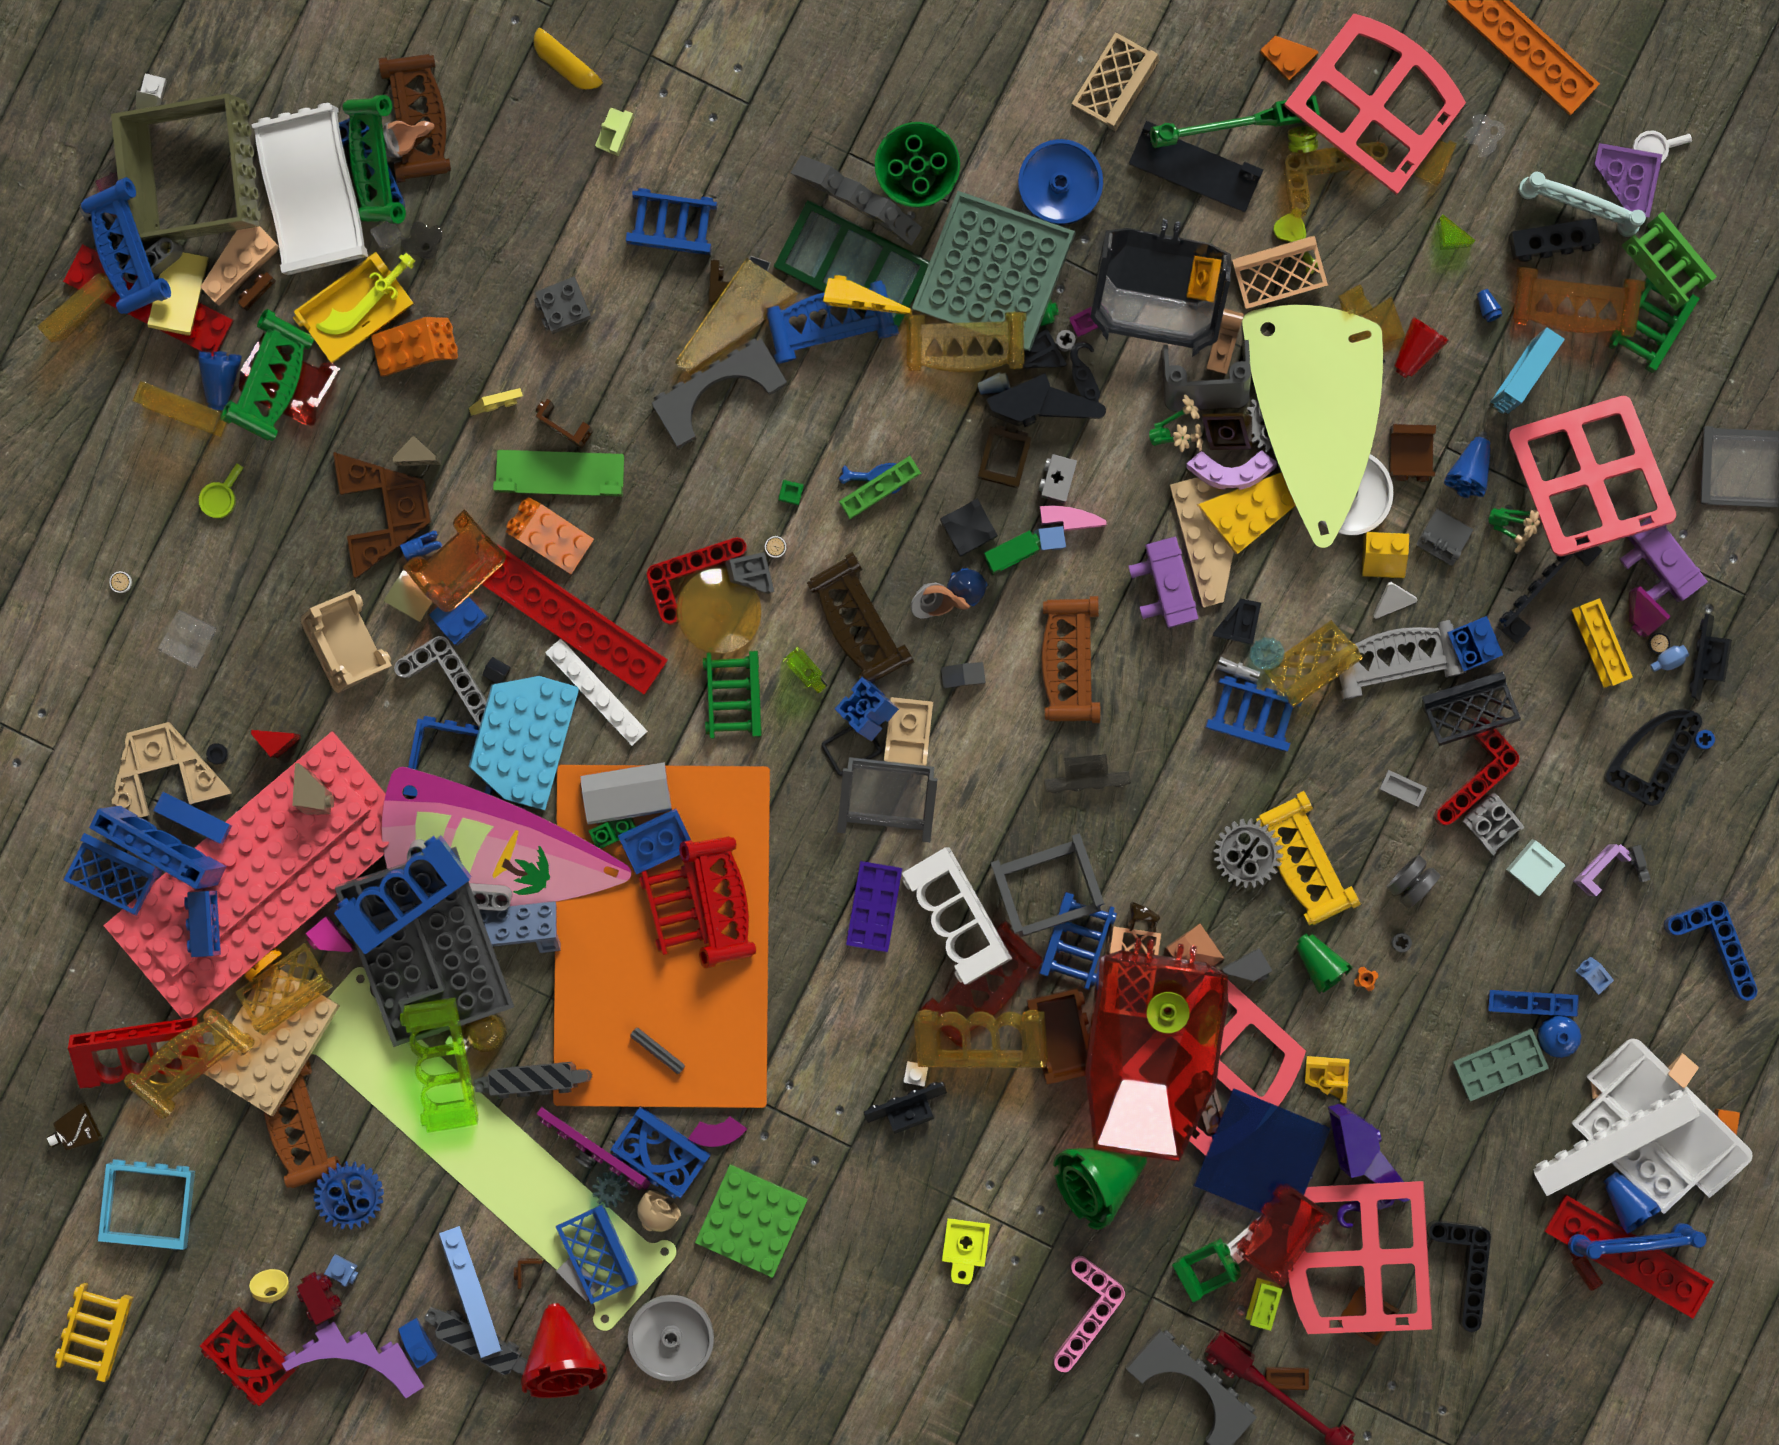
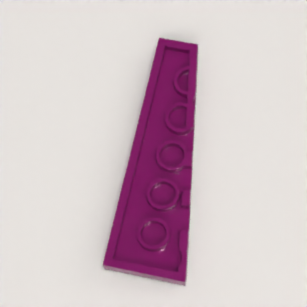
M540 1108L537 1113L541 1118L540 1123L549 1129L551 1126L558 1129L557 1134L565 1140L571 1138L575 1141V1147L583 1152L585 1150L593 1154L591 1157L600 1164L604 1161L610 1165L609 1170L616 1175L623 1174L626 1176V1181L637 1190H640L641 1187L644 1190L648 1189L651 1183L645 1177L544 1108Z

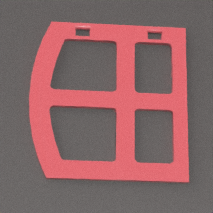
M1353 14L1283 106L1397 195L1466 102L1447 72L1420 45L1386 24ZM1357 35L1375 40L1398 52L1401 56L1371 96L1367 95L1334 67L1335 63ZM1412 67H1417L1444 101V106L1422 135L1415 133L1384 107L1386 101ZM1321 82H1325L1359 110L1358 115L1344 133H1340L1306 105V101ZM1442 113L1448 116L1443 125L1437 121ZM1370 122L1377 123L1409 150L1394 172H1389L1356 145V141ZM1405 162H1408L1412 166L1405 174L1401 168Z
M1215 967L1185 999L1191 1012L1214 989L1236 1008L1237 1013L1214 1039L1208 1045H1203L1184 1027L1174 1033H1162L1156 1030L1117 1073L1120 1078L1207 1158L1226 1151L1241 1142L1272 1115L1292 1087L1306 1053L1305 1049ZM1249 1024L1257 1027L1285 1054L1277 1075L1262 1097L1258 1096L1219 1059L1220 1055ZM1168 1037H1173L1193 1055L1194 1060L1171 1086L1161 1093L1139 1073V1068ZM1206 1071H1210L1249 1107V1112L1245 1116L1211 1137L1207 1136L1176 1107L1177 1102L1194 1085L1195 1076ZM1141 1080L1151 1088L1147 1094L1137 1086ZM1190 1125L1200 1133L1196 1139L1186 1131Z
M1424 1181L1299 1188L1288 1227L1287 1269L1292 1297L1307 1334L1432 1329ZM1410 1199L1413 1247L1381 1249L1379 1242L1378 1201ZM1360 1202L1363 1242L1361 1250L1307 1253L1305 1251L1308 1224L1315 1203ZM1413 1264L1415 1266L1416 1313L1392 1315L1384 1313L1381 1267L1383 1265ZM1362 1266L1365 1277L1366 1314L1364 1316L1321 1317L1311 1294L1306 1274L1307 1269ZM1408 1317L1409 1325H1396V1318ZM1330 1320H1342L1343 1327L1330 1328Z

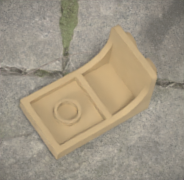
M891 697V702L899 710L888 721L884 761L927 766L933 702Z

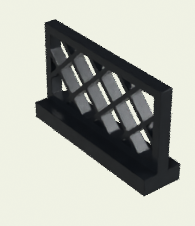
M1503 671L1422 697V708L1424 713L1427 714L1439 746L1521 721ZM1504 690L1506 696L1503 702L1492 697L1494 692ZM1481 697L1486 700L1482 708L1472 704L1475 698ZM1489 702L1500 705L1497 713L1486 710ZM1462 704L1466 708L1460 714L1452 710L1453 706ZM1503 707L1512 710L1514 716L1505 718L1500 716ZM1469 708L1480 712L1476 720L1465 716ZM1441 710L1445 712V715L1441 721L1434 718L1431 712ZM1449 714L1460 718L1456 726L1445 722ZM1483 714L1494 718L1489 724L1479 722ZM1463 720L1473 724L1470 730L1465 731L1459 728ZM1442 727L1453 730L1451 736L1441 738L1439 732Z

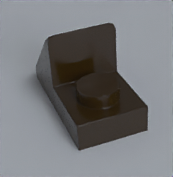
M711 260L710 305H715L736 286L735 282L720 281V279L724 278V266H720L719 260Z

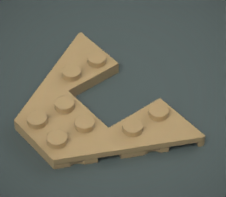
M167 722L127 733L111 807L122 806L140 818L150 816L139 774L177 764L180 766L189 804L232 794V791L173 725Z

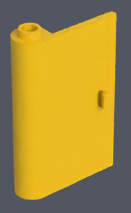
M377 252L373 253L294 311L296 315L293 319L299 327L304 325L331 363H334L414 305L402 286L395 279L391 285L398 291V297L395 300L391 299V296L394 294L393 290L389 294H384L351 330L342 334H327L316 328V324L325 321L329 317L332 308L338 312H348L354 309L379 279V276H376L374 279L369 278L370 274L377 272L385 279L391 273Z

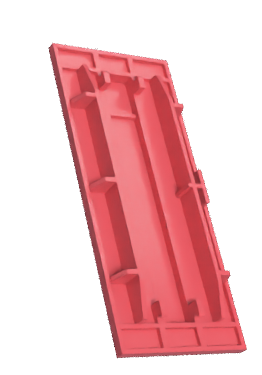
M333 731L226 821L232 827L223 845L207 837L195 847L206 857L209 856L227 866L218 885L195 889L166 872L153 883L137 916L122 909L103 925L182 1019L194 1018L249 969L253 968L263 957L274 950L337 896L336 885L357 879L384 856L383 847L389 844V842H382V814L386 793ZM295 763H299L311 771L332 793L334 807L331 808V814L306 815L292 806ZM217 891L221 955L191 957V953H188L187 941L190 940V931L186 930V919L189 918V911L185 909L184 903L185 897H188L187 892ZM135 898L127 906L133 909L137 899Z

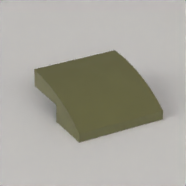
M406 566L385 597L384 602L421 623L431 605L438 598L443 586Z

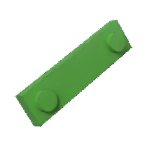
M908 456L841 499L839 503L849 519H852L922 473L912 457Z

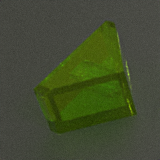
M1444 214L1437 220L1440 250L1468 248L1476 241Z

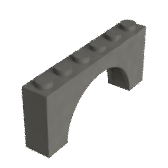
M755 338L745 344L746 348L738 351L736 349L727 355L728 358L720 362V360L713 362L708 366L710 369L703 373L698 371L690 376V381L686 383L681 381L672 387L673 391L667 394L662 392L654 397L655 401L652 402V405L678 449L696 439L692 427V414L695 404L700 396L715 383L731 378L748 379L763 387L769 396L788 385L762 339L757 341Z
M1159 1328L1125 1366L1126 1369L1142 1384L1150 1377L1164 1372H1177L1195 1379L1208 1392L1214 1409L1213 1424L1205 1440L1210 1445H1233L1257 1418L1253 1413L1255 1409L1247 1401L1244 1404L1237 1398L1240 1395L1231 1387L1227 1390L1222 1385L1223 1380L1216 1373L1212 1375L1205 1370L1208 1366L1199 1358L1195 1361L1190 1356L1192 1352L1183 1344L1178 1346L1173 1341L1175 1337L1167 1329L1163 1332Z

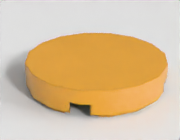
M275 948L253 968L249 969L245 973L248 981H251L282 954L281 951Z

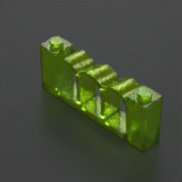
M456 998L404 1006L403 1013L400 1014L401 1025L406 1026L407 1033L411 1032L409 1046L412 1052L418 1056L415 1064V1074L417 1079L424 1084L421 1091V1103L424 1107L423 1113L420 1114L422 1126H426L427 1133L478 1125L479 1115ZM450 1026L453 1043L424 1047L417 1042L415 1035L423 1030ZM455 1054L458 1071L430 1075L422 1069L421 1063L429 1058ZM461 1082L464 1099L436 1103L428 1098L426 1092L435 1086Z

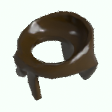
M1131 902L1130 911L1127 915L1129 931L1133 930L1136 919L1151 921L1150 928H1153V932L1156 933V926L1160 916L1145 906Z

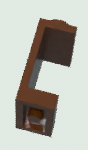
M546 399L545 402L541 401L535 410L537 413L536 418L575 445L583 448L593 433V429L585 422H582L573 436L547 419L554 405L549 399Z
M1393 424L1391 426L1390 477H1395V481H1408V478H1416L1418 482H1428L1429 478L1435 476V472H1433V436L1436 434V425Z

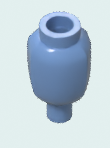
M1684 645L1680 647L1672 646L1663 651L1658 656V660L1652 663L1650 667L1653 672L1661 668L1672 670L1684 664L1689 653Z

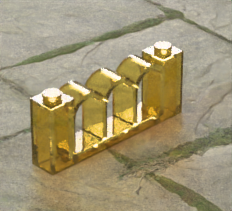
M922 1010L917 1011L914 1019L918 1067L1045 1068L1048 1053L1044 1012L1028 1010L1023 1012L1022 1015L1015 1012H1005L998 1016L997 1019L986 1012H975L966 1020L963 1015L957 1012H945L939 1016L938 1011ZM951 1025L961 1032L963 1050H942L940 1028L942 1026ZM975 1025L987 1028L991 1033L993 1050H971L969 1028ZM1006 1025L1017 1028L1021 1034L1022 1050H1001L999 1028Z

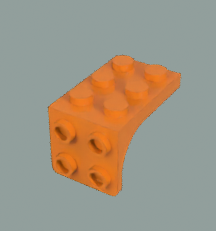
M424 317L371 335L380 376H388L429 362L457 359L458 348L454 341L453 326L448 318Z
M529 497L523 500L518 507L519 511L516 516L509 520L506 533L569 574H572L594 539L541 503Z

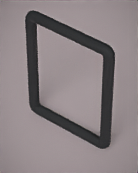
M852 726L828 738L821 744L839 776H843V771H840L826 745L853 730ZM876 738L872 742L878 751L864 759L871 760L881 754L882 749Z

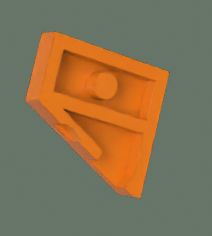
M1274 36L1259 51L1288 82L1319 53L1315 49L1278 36Z

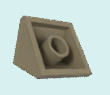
M414 436L393 457V462L397 466L441 465V460Z

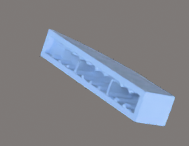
M460 1226L439 1233V1240L480 1357L483 1358L500 1352L499 1341Z

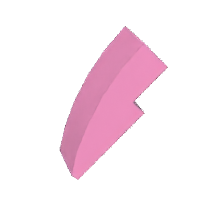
M1040 506L1039 508L1041 525L1062 523L1064 531L1105 527L1107 525L1106 520L1080 509L1063 506Z

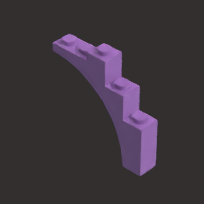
M328 1320L316 1327L318 1331L315 1332V1335L319 1341L315 1342L312 1339L302 1346L304 1350L298 1354L293 1351L283 1357L285 1362L282 1365L286 1371L302 1363L327 1358L348 1359L366 1364L388 1378L404 1398L411 1396L424 1387L398 1343L392 1344L390 1341L380 1348L382 1352L378 1353L366 1332L361 1334L360 1331L348 1337L350 1341L346 1343L335 1323L331 1322L329 1324Z

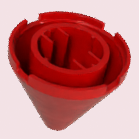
M559 1303L548 1305V1308L543 1312L521 1378L522 1391L527 1393V1390H530L532 1397L558 1398L579 1394V1388L589 1385V1390L602 1385L608 1378L607 1367L566 1308L560 1306Z

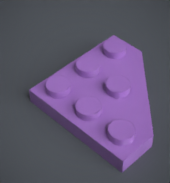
M1599 143L1595 165L1625 209L1632 212L1634 210H1641L1646 217L1650 218L1663 154Z

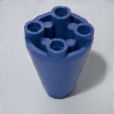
M214 351V356H211L210 352H199L198 363L205 399L209 409L223 410L228 403L241 366V355L229 354L227 356V352Z
M1475 437L1447 473L1444 484L1457 490V494L1464 498H1469L1470 495L1484 497L1488 484L1490 442L1485 438Z
M1615 1172L1603 1181L1606 1184V1191L1620 1224L1627 1234L1645 1224L1647 1219L1662 1210L1657 1202L1626 1177L1619 1175L1618 1172Z

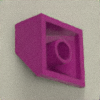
M1641 586L1629 592V623L1632 625L1631 629L1638 636H1649L1671 617Z

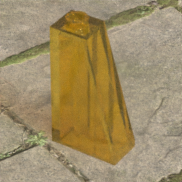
M104 273L95 275L37 326L51 343L66 340L115 292L107 275Z

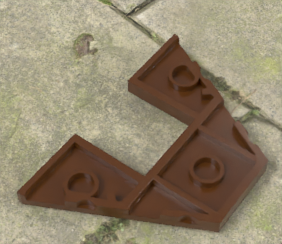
M333 452L340 495L380 488L383 491L389 529L347 536L353 576L358 578L401 544L432 523L426 485L422 479Z

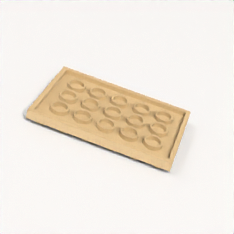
M271 963L264 969L209 1060L207 1071L202 1073L270 1116H274L340 1005Z

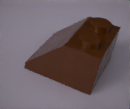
M1360 1285L1359 1289L1354 1293L1352 1300L1346 1309L1343 1310L1341 1317L1364 1316L1366 1314V1294L1363 1286ZM1383 1300V1311L1386 1315L1398 1314L1399 1309ZM1386 1331L1354 1333L1377 1346Z

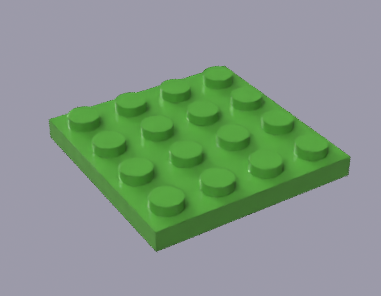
M730 1164L695 1243L773 1278L808 1199Z

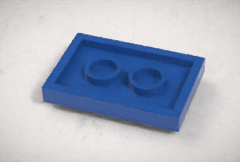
M677 809L618 835L636 875L680 855V843L691 840Z

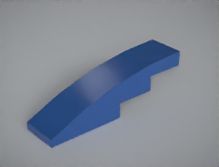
M162 792L153 810L222 845L232 825L165 792Z
M1490 990L1489 1011L1577 1017L1579 995Z

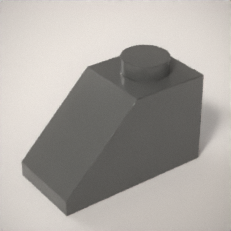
M1260 948L1221 968L1223 973L1251 981L1257 980L1258 983L1270 977L1268 973L1272 971Z

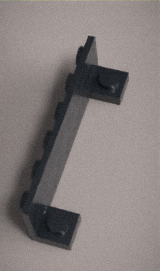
M1149 121L1145 122L1130 158L1129 165L1241 212H1246L1264 169L1247 162L1240 165L1178 139L1176 145L1154 148L1151 142L1150 129L1158 125Z
M1587 537L1576 540L1577 546L1589 542ZM1595 546L1566 556H1557L1556 559L1558 561L1548 565L1541 573L1543 575L1542 579L1535 580L1527 588L1529 593L1520 596L1513 603L1515 608L1512 611H1506L1498 620L1500 624L1497 628L1517 644L1531 629L1518 616L1520 612L1573 555L1586 566H1589L1603 550L1599 546Z

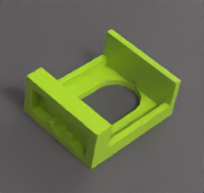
M1261 1278L1256 1279L1245 1318L1250 1320V1325L1271 1331L1283 1290L1278 1283Z

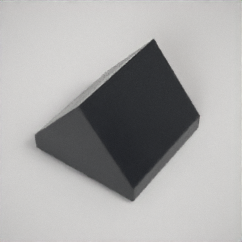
M492 657L486 664L482 676L495 683H503L511 667Z

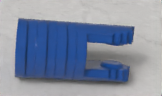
M431 531L400 545L407 562L442 547L439 541L426 544L437 538L438 534L436 531Z

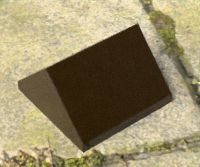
M1245 413L1202 415L1210 450L1252 448V416Z

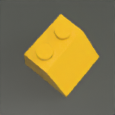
M1364 533L1362 576L1405 578L1409 553V534Z

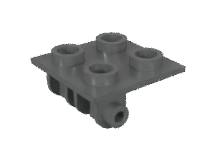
M1436 509L1416 546L1453 566L1460 557L1461 551L1474 529Z

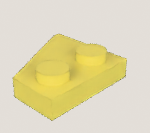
M518 388L482 397L469 407L471 416L485 411L496 410L503 405L510 407L517 404V400L523 396L521 389Z

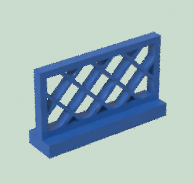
M84 833L80 840L83 843L63 880L137 916L155 879H159L163 871ZM86 849H89L93 853L94 860L84 863L83 855ZM109 859L112 868L102 872L100 861ZM96 863L98 873L88 877L86 867ZM125 867L128 868L130 877L120 880L117 870ZM82 869L84 879L77 882L72 880L71 878L75 871ZM113 872L116 882L106 885L104 875ZM142 876L147 877L148 880L145 886L138 889L135 879ZM100 877L102 887L92 890L90 881ZM131 881L134 891L124 894L121 884ZM117 886L120 896L111 899L107 889ZM135 895L137 902L132 909L127 906L125 898Z
M604 1204L556 1225V1229L591 1304L638 1283L637 1276ZM593 1214L596 1221L593 1230L581 1226L584 1217ZM581 1219L579 1225L574 1223ZM567 1225L578 1227L574 1239L565 1236L562 1228ZM597 1225L599 1227L600 1232L596 1231ZM580 1229L592 1233L588 1244L576 1240ZM594 1234L604 1238L603 1249L590 1245ZM567 1240L572 1241L571 1247ZM575 1243L587 1247L583 1259L574 1256L572 1250ZM606 1245L610 1252L605 1251ZM589 1248L601 1252L597 1264L585 1260ZM603 1253L612 1256L614 1262L611 1269L599 1265ZM577 1260L582 1261L580 1267L577 1263ZM583 1263L596 1267L592 1278L583 1275L581 1271ZM615 1264H616V1267H617L618 1271L613 1270L614 1267H615ZM598 1268L610 1272L606 1283L594 1279ZM612 1273L620 1275L624 1284L618 1287L609 1285ZM585 1279L590 1281L589 1287ZM593 1282L605 1286L602 1294L595 1298L590 1291ZM607 1287L612 1289L608 1292H605Z

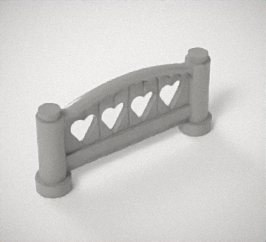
M1450 620L1439 622L1437 628L1412 627L1390 630L1368 637L1350 647L1347 646L1346 642L1335 644L1333 651L1342 686V691H1340L1342 700L1362 696L1361 687L1443 669L1446 678L1466 674V671L1463 672L1447 632L1454 630L1453 624H1451ZM1429 638H1433L1436 641L1431 658L1418 646L1420 640L1427 641ZM1407 643L1415 645L1410 662L1398 651L1399 645L1403 644L1406 646ZM1387 647L1394 649L1390 666L1377 656L1378 649L1386 650ZM1368 651L1373 653L1374 657L1369 671L1356 660L1357 654H1365Z

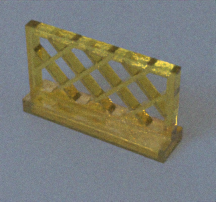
M1331 620L1265 666L1263 671L1294 708L1359 662L1362 656L1358 647L1353 642L1351 643ZM1330 629L1335 632L1333 638H1323L1324 634ZM1310 643H1318L1316 650H1306ZM1322 643H1332L1331 651L1321 650ZM1336 644L1347 645L1341 651H1335ZM1293 655H1300L1299 663L1289 662ZM1305 655L1315 656L1314 662L1303 663ZM1319 656H1329V659L1324 663H1318ZM1277 667H1283L1282 675H1273L1271 671ZM1287 668H1297L1296 675H1286ZM1302 668H1312L1311 672L1307 675H1301ZM1285 680H1295L1294 684L1287 689L1283 687Z
M304 943L237 990L236 994L253 1022L251 1024L254 1030L265 1035L328 991L333 985L326 978L308 945ZM305 951L307 955L305 964L296 963L298 955ZM284 965H290L288 976L279 975L281 967ZM295 966L304 968L301 979L293 978ZM315 969L318 976L312 980H306L308 970ZM267 977L273 978L270 989L262 988L263 981ZM278 979L286 980L284 991L275 990ZM291 981L300 982L296 992H289ZM250 989L256 990L253 1001L246 1000L243 995ZM261 991L269 992L266 1003L258 1002ZM274 993L282 994L281 1002L277 1005L271 1004ZM263 1006L265 1007L263 1015L256 1018V1007Z

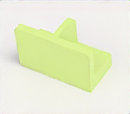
M610 108L605 122L601 124L602 129L595 144L596 148L619 156L634 119L633 113L626 110L621 112Z

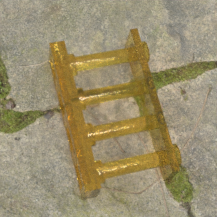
M140 381L132 400L141 404L146 409L222 437L227 424L220 419L221 412Z

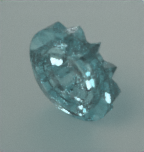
M1263 637L1261 640L1255 641V644L1251 647L1250 657L1258 668L1265 670L1273 669L1282 662L1284 648L1280 641L1273 637ZM1270 646V651L1273 654H1268L1264 659V654L1261 651H1266Z

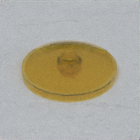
M709 569L694 576L683 587L677 601V620L684 636L697 648L714 654L730 653L746 645L757 632L761 620V603L756 590L730 582L727 569Z

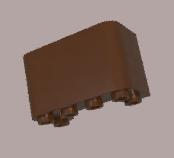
M1077 988L1026 999L1046 1084L1097 1073L1096 1068L1100 1067L1099 1060L1096 1054H1092L1090 1048L1094 1043L1091 1033H1087L1085 1025L1089 1024L1087 1013H1082L1081 1005L1085 1004L1083 993L1081 991L1078 992Z

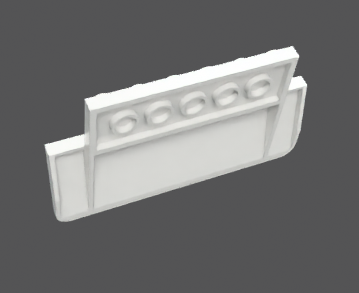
M1629 1039L1587 1075V1078L1602 1094L1575 1118L1572 1124L1588 1140H1591L1598 1131L1604 1130L1606 1132L1613 1128L1612 1125L1617 1121L1623 1120L1625 1122L1632 1118L1631 1115L1636 1111L1643 1110L1644 1112L1651 1108L1650 1105L1658 1100L1663 1102L1669 1099L1671 1093L1677 1090H1686L1700 1114L1699 1117L1611 1162L1634 1185L1657 1202L1662 1209L1661 1212L1665 1214L1695 1184L1709 1198L1713 1196L1751 1162L1752 1151L1687 1086L1683 1088L1668 1075L1670 1070L1640 1040Z

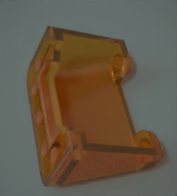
M465 509L453 521V527L458 533L428 561L421 556H417L403 566L420 590L444 612H450L459 606L506 559L504 551Z

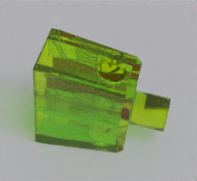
M799 646L782 660L807 688L811 685L817 693L826 688L827 684L821 678L823 675L822 671ZM807 669H810L812 673L806 677L804 673Z

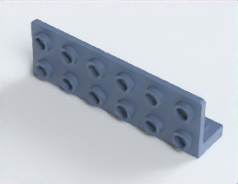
M556 902L509 906L503 911L480 910L492 946L536 942L539 953L561 951V943L557 935Z

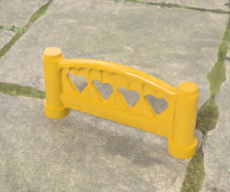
M1302 791L1296 794V798L1259 815V818L1256 820H1261V827L1269 824L1268 832L1275 830V833L1272 835L1273 838L1280 837L1276 844L1283 845V848L1278 850V853L1284 855L1281 858H1277L1282 863L1277 868L1290 891L1306 908L1307 913L1303 915L1310 926L1320 923L1350 907L1354 909L1361 904L1352 886L1343 889L1306 815L1307 812L1313 810V807L1306 793ZM1280 827L1298 829L1289 844L1282 842V836L1278 834ZM1290 846L1307 848L1299 863L1291 861L1292 856L1287 852ZM1298 866L1317 867L1308 882L1304 883L1301 881V875L1297 873ZM1310 884L1327 886L1316 902L1310 899L1311 894L1306 891L1307 886Z

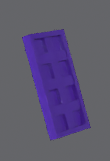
M860 861L846 945L888 952L902 868Z

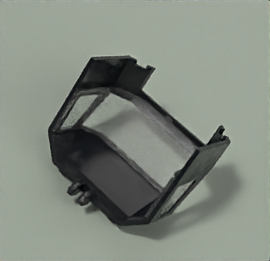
M1167 219L1162 221L1160 234L1131 228L1105 231L1097 271L1090 318L1095 325L1097 324L1107 341L1109 333L1192 348L1193 357L1200 350L1214 344L1218 340L1230 285L1231 254L1211 243L1179 238L1181 222L1178 221L1174 224L1173 236L1165 235L1168 227ZM1195 256L1222 260L1214 302L1187 298Z

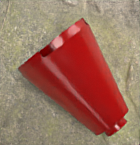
M1413 317L1394 364L1397 367L1395 372L1404 378L1408 375L1412 377L1448 343L1449 339Z

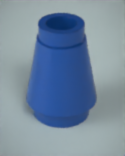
M1488 289L1477 293L1483 319H1486L1487 322H1492L1503 315L1501 306Z

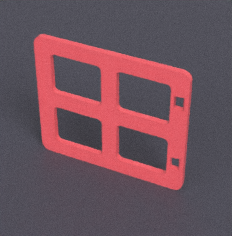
M1619 396L1523 425L1510 431L1509 440L1536 510L1539 512V518L1551 549L1556 556H1566L1665 526L1675 521L1676 511L1629 397ZM1619 415L1635 454L1599 465L1594 459L1582 426L1607 417ZM1564 431L1568 436L1580 471L1549 481H1543L1528 442ZM1641 470L1657 510L1626 520H1619L1604 481ZM1580 487H1587L1602 527L1565 537L1549 498ZM1651 518L1652 523L1640 526V520ZM1587 537L1588 543L1577 546V539Z

